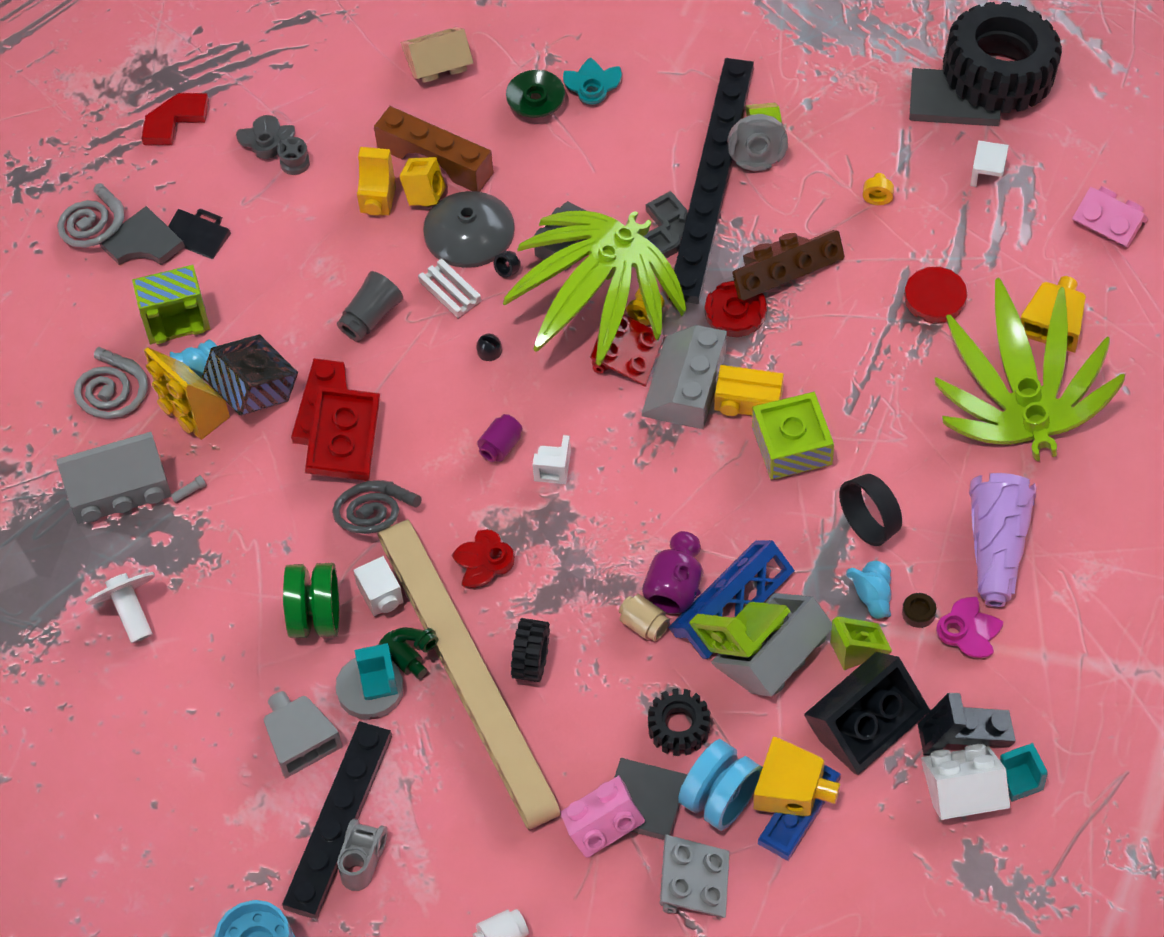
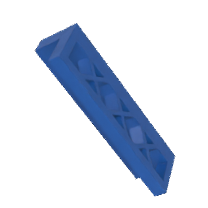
M755 540L692 603L691 607L686 612H683L668 628L676 638H687L702 659H708L713 653L704 645L689 624L696 614L722 616L723 607L727 603H735L736 617L742 611L744 604L749 602L763 603L795 570L773 540ZM772 558L782 569L773 579L766 578V566ZM749 581H757L756 596L751 601L744 600L745 585Z

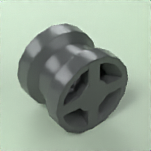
M289 137L282 140L277 147L281 169L290 175H299L305 172L310 165L307 154V145L304 140L298 137Z

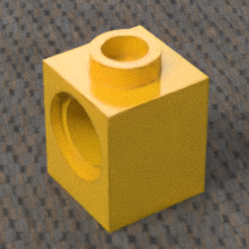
M436 157L409 158L399 175L409 206L437 205L446 188Z

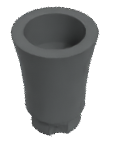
M370 271L353 300L342 312L343 315L337 322L338 328L350 339L359 342L366 334L373 330L391 309L403 300V294L388 278L380 273Z

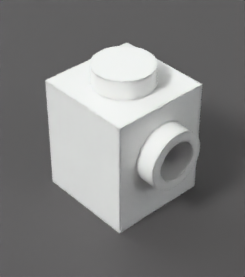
M384 556L353 570L357 587L373 616L391 612L399 604L404 603L401 587Z

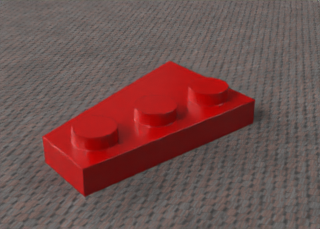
M313 359L291 435L294 444H309L317 386L348 389L344 362Z

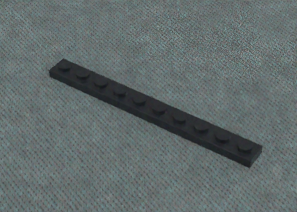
M725 58L674 268L684 300L687 303H700L733 161L728 151V135L731 128L743 118L754 70L753 61Z

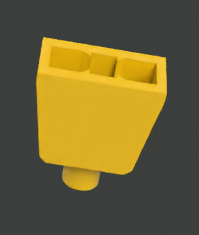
M1062 276L1058 285L1049 282L1041 284L1021 315V322L1027 338L1046 344L1058 290L1063 287L1065 289L1068 320L1067 351L1076 352L1086 295L1076 291L1078 283L1074 278Z
M773 736L754 792L753 809L810 816L815 799L833 804L836 803L841 784L822 778L824 760L821 757Z

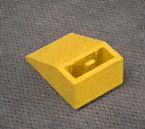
M148 347L144 350L148 362L146 368L154 380L151 384L159 396L157 403L167 415L172 413L178 418L177 421L188 434L193 432L202 440L230 418L225 399L185 363Z

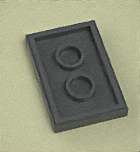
M912 69L909 120L999 126L1000 110L986 111L985 107L979 105L975 107L969 104L968 99H961L956 94V89H952L946 81L947 78L943 70Z

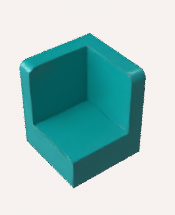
M388 643L354 650L364 699L372 700L398 694Z
M1033 743L1003 753L1000 756V761L1006 768L1008 792L1011 802L1044 790L1048 772Z

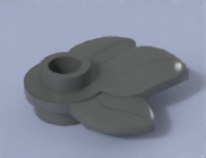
M263 115L253 122L252 128L239 129L236 132V137L240 145L251 147L257 157L268 159L278 154L277 147L282 140L294 137L295 127L293 125L280 126L276 117Z

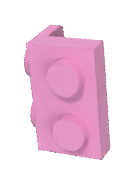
M1090 186L1072 219L1128 248L1141 224H1146L1148 220L1147 216L1142 213L1144 208L1131 200H1128L1125 204L1115 199L1117 194L1103 186L1099 190Z
M619 775L609 782L603 783L598 789L580 800L574 801L567 808L560 811L570 837L587 858L645 822L643 815L635 806L626 784Z

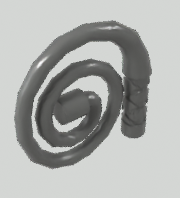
M372 480L357 484L343 492L335 501L332 513L335 522L350 532L361 534L376 533L390 527L397 520L400 510L397 502L391 497L402 500L404 503L415 508L421 504L422 498L420 495L409 492V490L401 488L391 481ZM362 492H380L369 493L351 501L350 505L346 509L347 519L352 524L346 522L341 518V506L347 501L348 498ZM374 500L384 501L388 503L392 509L390 517L384 522L382 521L386 518L387 508L383 504L378 502L364 504L356 511V516L353 512L355 508L361 505L362 503ZM375 509L380 511L376 517L368 519L374 514Z

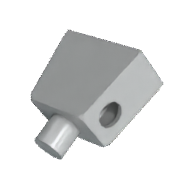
M281 691L269 698L268 704L273 712L266 715L263 720L285 779L342 748L337 729L307 696H301L291 702L287 694Z

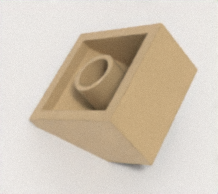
M453 27L400 42L413 77L416 79L422 78V82L436 80L439 78L438 73L448 70L451 75L467 71L466 65L473 64L465 29Z

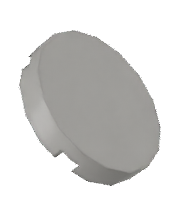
M765 114L749 115L740 119L731 128L728 135V151L731 158L741 168L751 171L771 168L772 164L776 161L780 162L784 158L788 149L787 132L782 123L776 118Z
M356 658L349 661L342 667L336 678V694L341 707L349 715L359 719H370V717L376 716L380 718L388 715L398 706L403 696V678L399 668L392 662L398 694L365 700Z

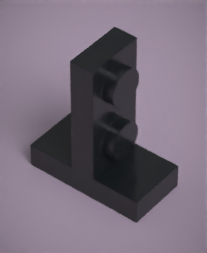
M947 693L918 723L923 755L928 756L933 751L942 750L947 744H983L985 746L1010 747L1016 742L1009 710L963 707L960 693Z

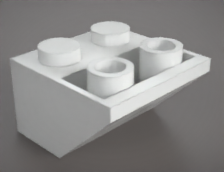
M983 744L968 745L965 747V750L953 752L942 749L933 751L930 756L921 757L933 808L941 820L1010 808L1006 768L989 746Z

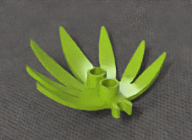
M567 211L540 219L539 226L554 225L566 227L552 229L535 235L520 243L517 251L582 239L587 240L565 247L536 265L508 292L504 298L503 305L509 304L566 270L585 256H589L573 271L552 302L533 348L535 352L546 345L582 310L605 280L612 278L605 298L598 334L596 364L600 366L611 347L625 311L630 290L632 267L636 269L642 299L656 340H659L662 331V306L656 278L680 315L684 316L686 311L685 300L673 268L662 252L648 239L643 237L649 232L651 220L648 219L644 224L636 223L635 221L638 216L636 211L629 215L626 226L612 217L591 211Z
M996 278L995 315L998 343L1004 370L1013 393L1008 391L994 367L956 320L948 314L946 318L951 335L966 366L984 391L1005 411L1002 412L974 395L936 377L934 378L935 385L948 399L972 416L985 421L942 416L943 423L966 437L985 443L1017 444L1034 440L1032 443V455L1036 461L1040 460L1039 450L1041 448L1050 449L1052 456L1056 457L1057 444L1049 436L1072 430L1098 414L1119 391L1125 381V375L1120 374L1081 400L1095 381L1106 358L1110 345V338L1106 337L1076 373L1062 397L1057 399L1065 369L1068 343L1065 289L1061 287L1058 290L1049 324L1044 353L1043 386H1041L1032 350L1021 319L1002 280Z

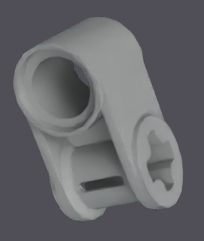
M357 819L350 821L337 860L342 884L347 889L359 891L370 884L378 859L382 855L388 833L386 826L381 825L379 828L360 824ZM352 866L362 867L357 872L347 871Z

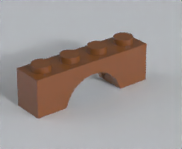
M392 106L387 108L374 125L377 148L390 149L391 155L402 160L409 153L421 154L428 158L436 157L438 164L446 171L452 182L466 189L480 192L494 173L491 150Z

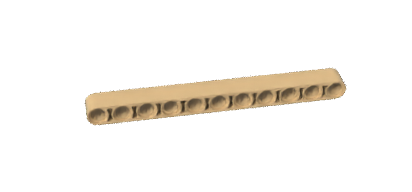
M407 519L377 532L382 548L424 630L432 628L436 632L438 642L434 649L525 826L530 830L561 816L559 806L411 522Z

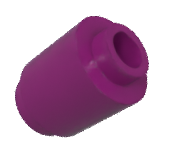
M503 414L500 418H495L477 441L481 456L490 462H502L521 438L520 433L523 430L521 424L514 417Z

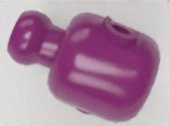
M685 531L677 532L672 536L670 540L671 549L663 550L655 555L642 587L643 597L667 614L686 612L691 607L694 599L701 594L699 585L704 571L701 564L694 558L700 552L701 544L697 536Z

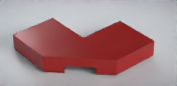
M177 93L145 115L141 138L143 145H173L176 122L205 123L209 102L208 94Z

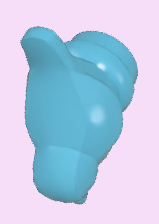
M208 339L205 343H200L198 348L189 347L181 353L170 352V357L185 363L200 378L205 379V372L206 374L209 372L208 369L206 370L209 360L210 362L212 361V357L210 358L211 353L218 346ZM219 350L215 354V357H217L222 351ZM207 374L208 381L212 385L210 374ZM215 378L217 388H219V384Z
M880 561L868 562L862 571L855 568H850L846 571V576L854 583L859 598L867 605L870 615L875 619L891 616L889 605L891 600V589L889 586L891 583V570Z

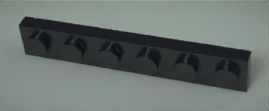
M358 722L282 903L284 910L317 920L338 869L337 860L345 840L348 825L352 819L358 820L391 741V730Z

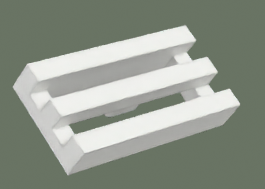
M442 258L437 261L436 267L432 265L427 268L428 272L426 274L422 272L418 275L419 282L457 318L482 302L481 295ZM435 278L446 289V291L450 295L454 296L463 306L459 307L446 293H444L432 281V279ZM454 285H456L466 296H464Z

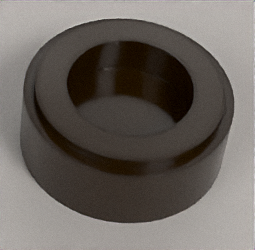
M911 594L903 603V619L912 627H927L935 619L936 603L927 594Z

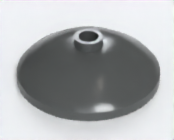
M478 191L459 192L443 198L428 212L423 227L424 239L430 252L437 259L440 260L442 258L448 265L462 268L483 266L493 262L496 255L509 248L514 237V220L508 207L498 198Z

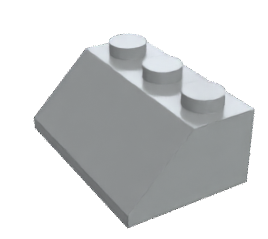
M694 325L665 337L642 410V417L704 430L718 381L720 365H723L727 353V331Z
M152 432L56 459L77 524L94 522L104 516L124 513L132 508L148 503H158L165 498L171 497L165 471Z
M773 593L765 603L786 605L790 610V613L783 620V625L775 632H772L763 641L761 649L749 658L718 654L711 661L712 664L752 694L772 697L780 692L785 685L784 682L794 671H797L805 664L808 655L825 642L826 635L832 630V622L813 596Z

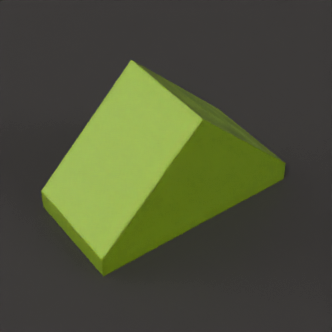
M839 616L832 620L830 643L843 670L863 664L876 651L885 654L892 652L879 623Z

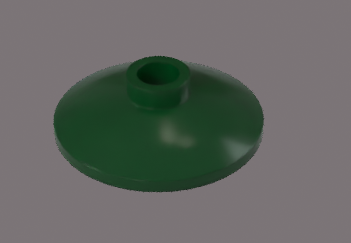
M544 70L522 72L510 81L506 89V99L510 108L517 114L530 118H539L552 114L560 108L565 98V88L562 81L553 73Z

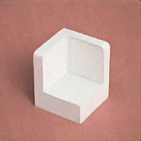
M978 140L970 186H977L979 173L998 177L1003 176L1009 145Z
M563 435L561 447L540 446L538 454L534 453L532 464L534 481L566 484L571 455L570 436Z

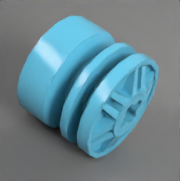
M252 900L239 903L228 910L219 921L214 937H295L288 920L278 907L266 901Z

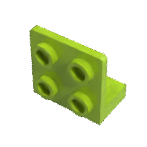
M749 602L736 617L696 614L689 624L710 652L749 658L761 649L763 641L772 632H775L783 625V620L790 613V610L786 605Z

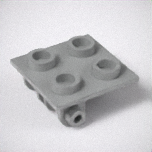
M665 835L660 905L663 906V911L666 913H676L677 907L725 918L729 851Z

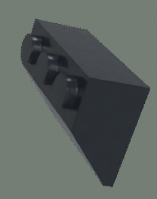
M876 651L810 708L804 716L819 741L854 774L858 775L931 710L900 657Z

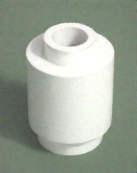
M507 909L477 923V932L473 933V937H526L529 935L526 922L518 909L511 912Z

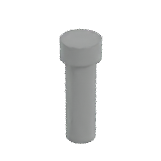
M201 475L171 494L173 501L176 503L196 490L206 487L207 485Z

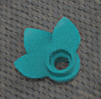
M588 58L578 72L564 71L563 73L565 86L569 90L578 93L579 99L586 104L602 102L606 98L607 92L618 87L622 78L619 66L611 67L604 71L592 58Z

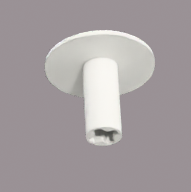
M154 572L140 574L132 578H128L127 573L115 576L105 582L106 589L92 595L85 601L87 605H93L112 599L131 644L153 635L134 589L155 577Z

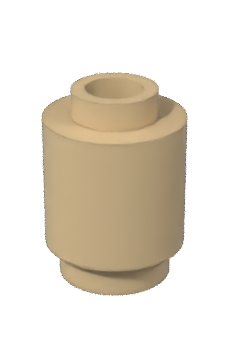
M640 594L634 597H627L619 608V613H621L620 622L646 640H659L670 624V619L665 616L666 613Z

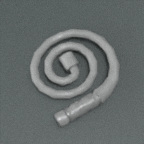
M102 183L95 185L94 192L114 213L112 225L105 233L94 239L84 241L70 238L64 229L66 219L69 216L67 230L71 236L76 238H88L96 235L104 228L108 221V210L101 203L90 200L75 203L61 214L57 224L59 236L65 243L73 247L87 248L106 241L119 230L124 221V207L122 202ZM92 207L97 208L101 212V220L90 230L88 229L92 227L96 214L88 208H81ZM85 216V217H83L81 220H79L78 222L75 223V221H76L79 217ZM74 223L80 231L75 230Z
M98 347L94 352L95 359L107 362V364L117 366L136 377L139 383L137 397L130 405L116 411L106 412L90 407L83 400L81 389L85 381L96 374L107 373L115 375L122 382L123 390L115 400L109 401L115 392L113 380L103 376L92 379L86 386L85 397L93 406L101 409L116 407L126 400L130 392L129 380L125 373L116 368L97 367L83 373L76 381L74 388L76 402L86 413L105 419L123 417L134 411L144 400L148 390L147 375L134 360ZM100 383H105L107 385H104L97 395L100 399L98 400L92 394L93 388Z

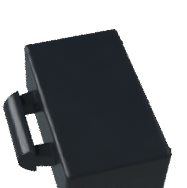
M178 209L168 226L183 241L185 249L210 259H214L231 235L228 228L220 225L223 217L204 209H198L195 215ZM200 216H206L208 218L216 220V222L213 223L211 221L201 218Z

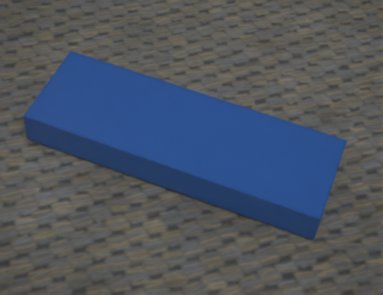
M824 765L822 778L838 783L841 773ZM815 799L810 816L774 813L758 838V845L789 861L826 801Z

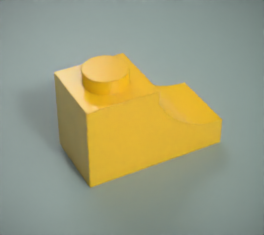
M360 147L358 154L359 184L357 191L360 213L390 215L396 190L390 149Z

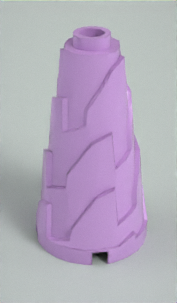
M990 473L988 482H982V475L973 478L970 482L969 495L971 497L978 593L984 599L985 604L991 607L1005 606L1006 602L1011 600V595L1015 594L1019 562L1023 555L1025 537L1029 529L1032 507L1036 498L1037 487L1035 483L1029 488L1030 479L1014 474Z

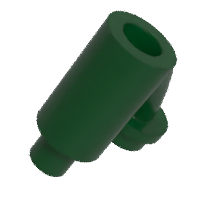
M403 627L392 630L384 635L379 645L388 643L391 660L405 674L412 673L417 679L424 677L427 669L421 664L423 658L406 640L415 641L414 647L426 653L433 649L438 642L436 632L432 628H427L423 631Z

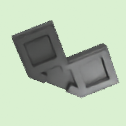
M669 191L645 204L646 212L659 227L643 236L654 244L665 258L679 252L688 214L687 209Z

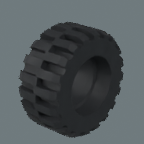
M988 2L982 7L976 5L970 8L969 12L965 11L958 16L950 28L943 58V73L950 87L956 89V94L961 99H968L969 104L975 107L979 105L985 107L986 111L991 112L993 110H1001V113H1010L1014 109L1017 112L1023 111L1028 108V105L1033 107L1040 103L1050 93L1062 54L1060 38L1047 19L1042 20L1041 14L1036 11L1030 12L1025 6H1012L1010 2H1002L1001 4ZM988 53L1007 55L1017 61L996 59L988 55Z

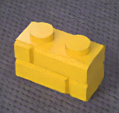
M720 365L715 390L714 410L720 411L727 416H736L737 414L752 415L753 406L781 400L784 373Z

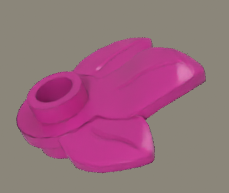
M966 597L956 601L951 613L940 618L937 623L936 632L943 643L958 646L965 655L975 658H986L994 653L989 641L998 635L1003 627V621L994 616L980 613L977 597ZM955 628L959 633H950L947 630Z

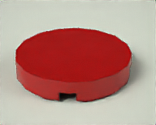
M926 267L916 271L908 279L904 292L905 304L914 316L917 317L918 315L924 318L926 322L945 323L947 322L946 316L948 314L955 319L965 307L967 301L966 284L958 274L950 269Z
M734 281L721 283L716 286V290L712 293L710 292L706 297L705 316L707 323L714 329L727 331V336L729 337L748 336L757 331L765 321L767 303L763 293L746 300H741L737 296Z

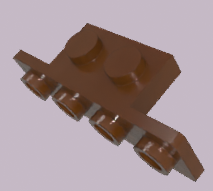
M832 230L812 239L798 236L796 233H788L780 236L779 241L772 244L765 243L755 246L752 252L743 255L745 266L732 272L738 298L746 300L843 260L845 255L840 232Z

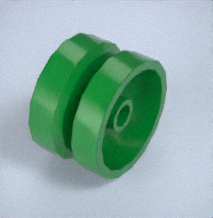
M316 563L312 571L311 581L309 571L304 564L286 565L283 583V609L289 638H307L312 628V616L315 631L320 637L338 635L339 589L334 563Z

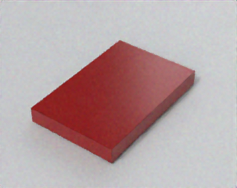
M317 386L305 473L369 481L380 393Z

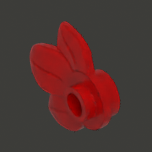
M484 529L477 531L475 542H466L457 547L452 553V557L456 563L467 568L462 579V586L474 588L488 584L495 574H505L510 571L514 565L515 553L509 544L501 541L498 533L493 530Z

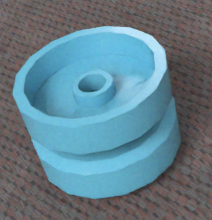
M718 739L705 749L689 771L682 784L678 803L694 813L704 810V820L722 831L728 828L747 806L755 792L763 767L747 756L737 760V749Z

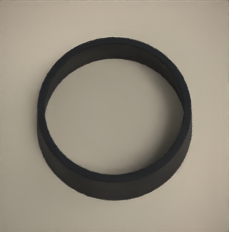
M865 474L846 481L841 485L839 498L843 513L855 533L866 543L872 546H881L901 529L902 513L893 492L880 478L872 474ZM861 488L876 504L884 527L868 511L862 497Z

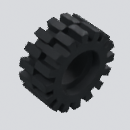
M526 618L520 619L513 643L512 678L534 682L541 681L544 666L546 665V655L548 654L549 622Z
M678 688L672 689L673 695L669 696L667 691L661 693V700L656 697L653 700V707H649L650 739L653 738V744L657 748L662 745V752L668 754L669 750L672 749L673 756H679V750H684L686 756L691 754L692 747L697 751L701 748V741L703 743L707 741L710 731L709 710L707 711L706 702H700V695L695 693L691 697L690 690L684 689L683 695H680ZM684 713L691 718L692 725L688 730L677 732L670 730L665 722L671 714Z

